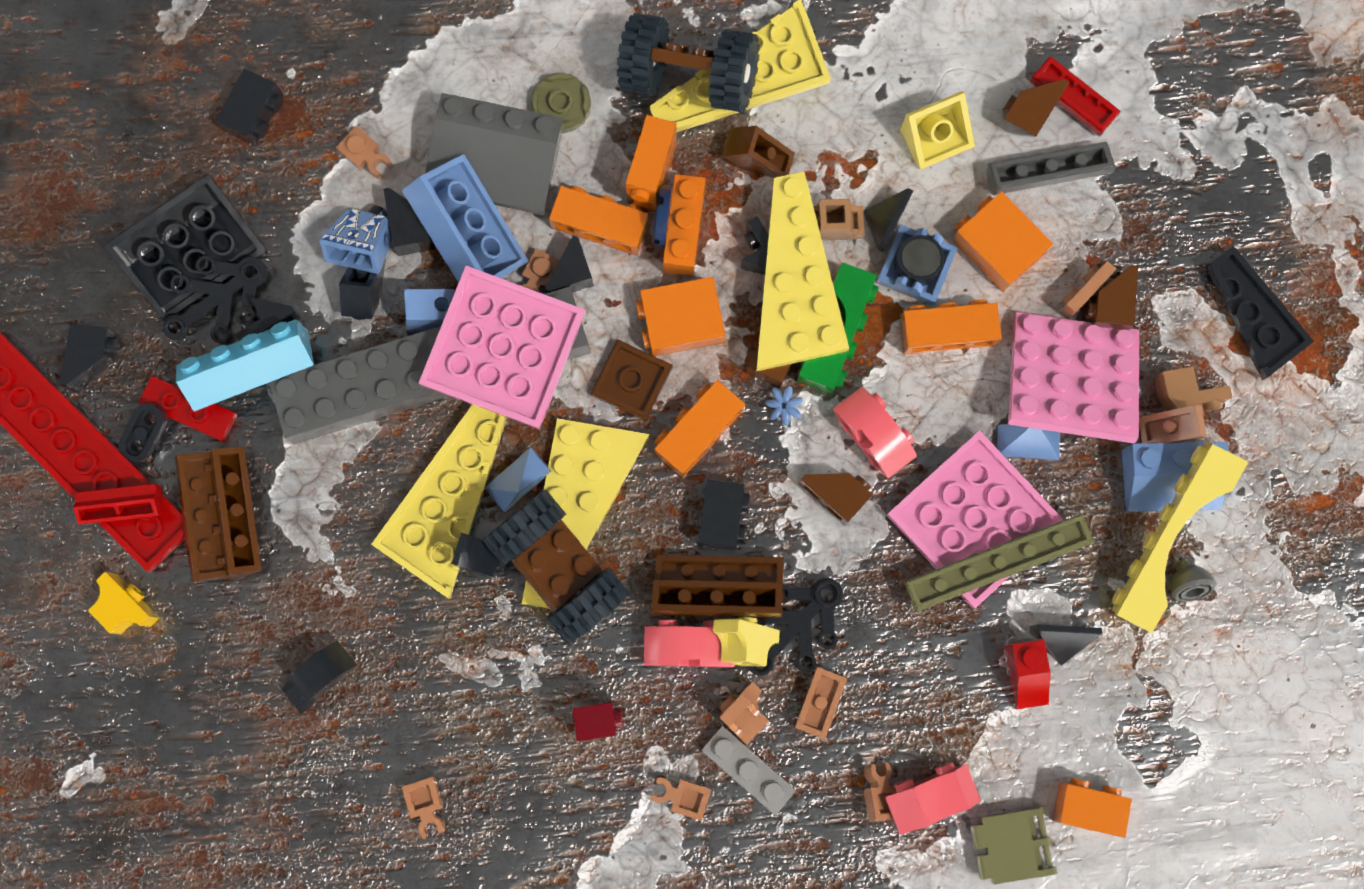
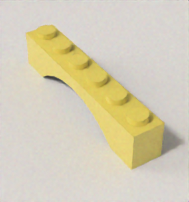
M1205 442L1203 447L1199 445L1195 449L1190 459V463L1193 464L1187 475H1181L1174 488V491L1177 493L1171 504L1167 502L1162 508L1158 517L1161 520L1155 532L1150 531L1143 543L1145 551L1140 560L1135 559L1127 572L1129 579L1124 588L1119 587L1112 598L1111 603L1114 604L1112 610L1116 615L1150 633L1154 631L1168 606L1165 593V569L1170 549L1177 534L1187 520L1201 507L1215 498L1233 491L1248 464V461L1209 442Z

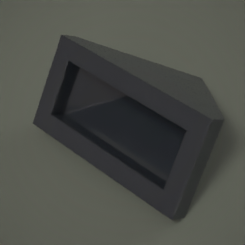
M907 188L864 210L877 250L884 251L910 200L913 190Z
M1037 624L1030 626V633L1038 641L1045 640L1046 650L1062 666L1101 636L1102 628Z

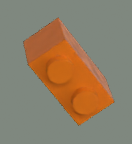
M1070 778L1069 784L1059 782L1052 821L1126 838L1132 798L1122 796L1123 789L1102 785V791L1089 789L1090 782Z

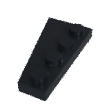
M1234 246L1206 266L1262 381L1314 342Z

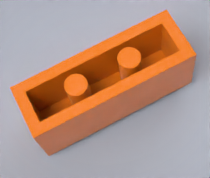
M675 174L663 260V271L665 274L694 277L706 178Z
M561 186L549 217L551 229L638 256L649 225V213H646L642 207L634 204H628L627 206L618 204L615 199L606 195H599L598 197L589 195L586 190L578 186H570V188Z
M985 299L969 302V305L957 306L956 302L939 304L938 308L926 309L925 305H914L908 307V311H904L900 317L904 354L996 346L1002 339L998 304L988 303Z
M716 380L712 386L707 383L696 395V398L699 399L692 408L686 406L675 419L678 422L671 431L665 429L654 442L657 445L654 449L655 455L682 478L686 476L745 410L746 404L719 380Z

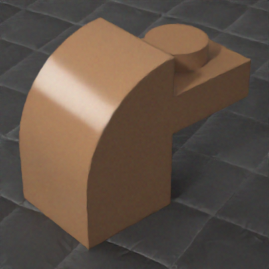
M1194 367L1163 371L1153 378L1159 403L1165 411L1200 405L1202 406L1204 416V412L1223 408L1222 403L1233 398L1230 386L1199 391Z

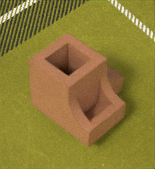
M753 682L737 697L731 694L718 707L722 711L718 717L746 745L769 722L758 708V697L762 690Z

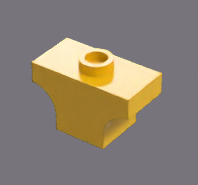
M104 572L96 580L100 588V595L97 602L88 612L109 633L122 634L135 623L139 626L151 627L160 618L142 600L145 595L135 585L130 584L128 586L118 574Z

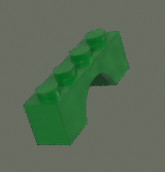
M843 262L841 263L833 286L849 350L804 361L797 380L798 383L832 395L835 387L841 389L847 371L842 369L845 359L852 360L858 344L853 341L856 330L863 331L868 318V314L863 313L866 303L873 304L879 286L873 285L876 274Z

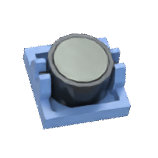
M900 225L877 283L934 306L958 247L943 242V238L938 233L928 234L926 228L913 230Z

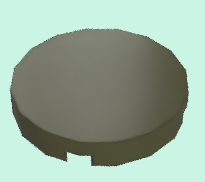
M556 73L548 75L542 79L538 86L536 85L532 92L531 106L533 112L562 117L563 134L575 131L585 123L590 115L591 98L588 88L572 74Z

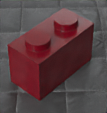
M615 702L572 708L577 742L619 735V728L624 727L622 708H616Z

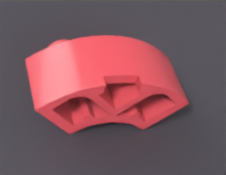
M861 387L834 407L833 411L844 431L861 448L871 465L886 478H890L917 457L911 445L915 441L908 430L904 427L900 429L885 410L887 406L880 395L876 392L871 395L866 389Z
M658 620V626H645L644 665L735 667L734 664L721 661L722 646L719 637L713 633L714 621H703V627L677 626V620Z
M953 762L946 763L935 768L937 774L915 783L913 779H908L894 785L896 791L885 798L900 835L928 827L946 817L969 810L981 801L967 764L955 767Z

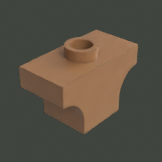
M850 198L819 200L817 205L813 206L822 241L864 238L863 206L852 205Z

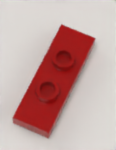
M1049 56L1029 82L1038 87L1062 79L1069 81L1057 104L1100 137L1121 111L1053 57Z
M151 376L138 401L140 405L150 402L157 403L165 409L168 418L222 442H225L238 414L217 404L193 411L179 387L154 376Z

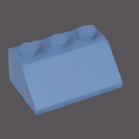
M1205 442L1131 444L1122 449L1126 512L1161 511L1167 502L1171 504L1177 493L1174 491L1177 481L1181 475L1188 474L1193 465L1190 463L1192 454L1199 445L1203 447ZM1209 442L1229 452L1228 442ZM1225 494L1210 501L1199 510L1222 509Z

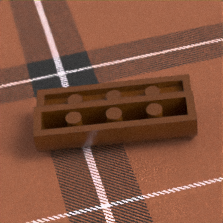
M244 446L212 449L210 452L176 455L175 464L191 582L215 579L227 580L260 572L262 569Z
M657 555L651 612L652 614L782 618L784 557Z

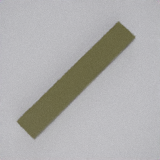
M1081 513L903 583L915 612H918L1095 542Z

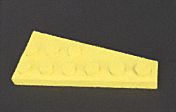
M797 0L790 9L781 15H776L770 20L769 24L759 31L753 32V34H757V37H759L758 44H760V50L758 55L760 56L757 63L758 72L755 77V87L752 89L753 94L751 99L749 98V105L746 107V110L830 83L829 72L802 0ZM703 69L695 73V77L682 86H677L650 106L651 116L676 122L677 132L739 112L711 107V102H709V86L711 84L709 77L712 71Z
M804 171L776 177L773 182L756 372L849 350Z
M475 405L469 408L371 544L448 599H451L460 570L451 564L461 533L471 535L507 417Z
M557 418L548 464L551 472L546 476L544 490L547 489L564 510L566 516L561 520H563L587 550L617 497L627 475L632 470L643 446L648 441L650 434ZM526 580L522 604L550 609Z

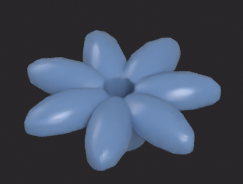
M791 386L787 387L783 394L778 388L774 387L772 393L775 399H768L764 403L768 407L775 408L770 415L771 420L781 416L783 424L788 426L790 415L795 418L802 417L795 406L801 404L803 399L801 397L791 398L793 393Z

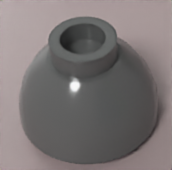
M1186 560L1176 565L1177 572L1172 577L1170 591L1172 598L1178 601H1195L1211 594L1217 583L1206 569L1196 566L1193 560Z

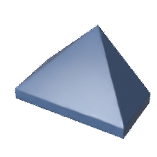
M1009 424L997 425L996 448L1004 457L1058 461L1060 459V432Z
M530 447L485 487V490L501 510L506 512L545 478L551 470L534 449Z

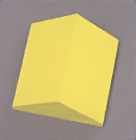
M963 91L906 114L900 129L920 170L975 147L966 97Z

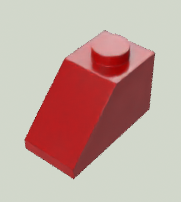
M1045 640L1005 645L1015 708L1024 709L1049 705L1051 672Z

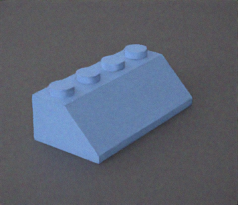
M464 154L425 173L402 189L403 194L458 283L465 266L502 278L529 262Z

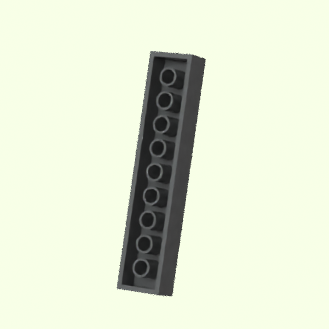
M571 287L544 294L576 306ZM582 323L567 360L591 353ZM441 326L318 363L269 382L284 438L295 445L450 397L419 384Z

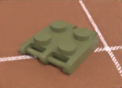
M1045 807L979 817L980 824L970 825L974 849L985 848L986 850L984 854L975 855L981 880L991 878L992 884L996 885L1058 874L1057 867L1052 864L1049 844H1052L1051 837L1047 836L1043 818V814H1046ZM1033 816L1037 817L1040 832L1039 838H1037ZM1039 846H1042L1046 863V867L1044 868L1042 865Z

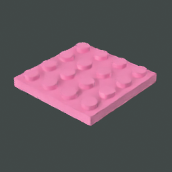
M465 266L419 384L540 430L584 318L585 309Z
M1016 312L1013 318L1008 424L1135 444L1139 438V330L1104 328L1092 325L1089 322Z
M980 430L887 514L888 518L935 569L1063 521V518ZM1010 576L960 596L972 609H975Z

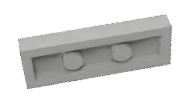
M723 726L720 727L701 750L775 816L796 792L791 785Z

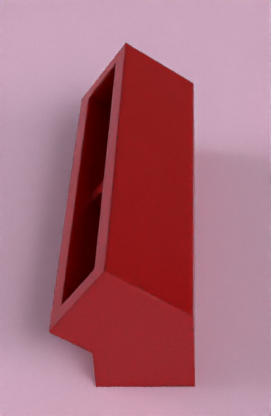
M157 484L76 492V503L73 506L78 525L158 516L163 508L162 487Z

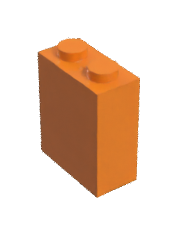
M646 115L626 180L628 204L640 206L645 212H649V210L656 211L658 203H660L659 189L660 186L666 183L677 147L676 122Z
M1001 191L995 198H992L990 195L978 205L977 209L979 212L971 218L967 215L955 226L957 232L952 241L1004 292L1045 255L1053 243Z
M714 277L640 290L641 300L636 301L639 319L645 318L647 330L641 331L645 349L651 348L653 356L725 343L726 335Z

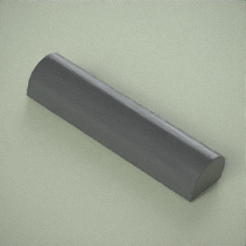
M1101 142L988 163L987 183L990 193L994 196L998 195L1001 191L1003 193H1010L1112 174L1116 167L1108 143Z

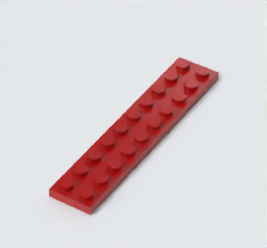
M0 331V424L75 500L76 492L153 484ZM164 494L163 508L158 516L98 522L150 573L185 540L182 512Z

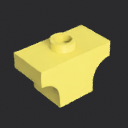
M755 618L714 620L713 633L721 641L722 662L738 666H766L770 647L775 643H779L780 630L759 625Z

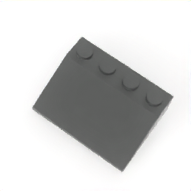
M442 93L434 121L425 173L464 154L496 206L544 215L562 138L563 118Z

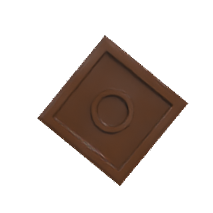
M617 339L590 395L647 422L671 373L673 365Z

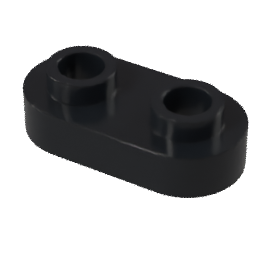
M150 402L142 404L134 410L118 444L119 452L128 461L140 462L152 455L168 422L167 413L161 405ZM150 413L156 416L155 423L149 420ZM136 440L141 441L143 445L142 450L137 449L135 445Z

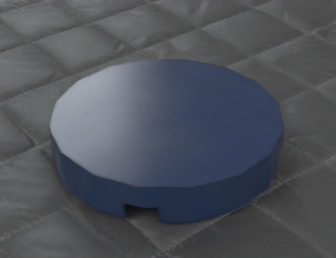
M670 185L660 186L658 194L661 198L656 208L654 225V245L658 247H665L673 193V186Z

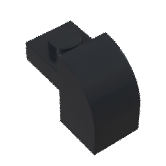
M335 641L299 665L287 677L289 681L284 685L282 691L302 714L310 709L324 692L341 683L357 664L341 644Z

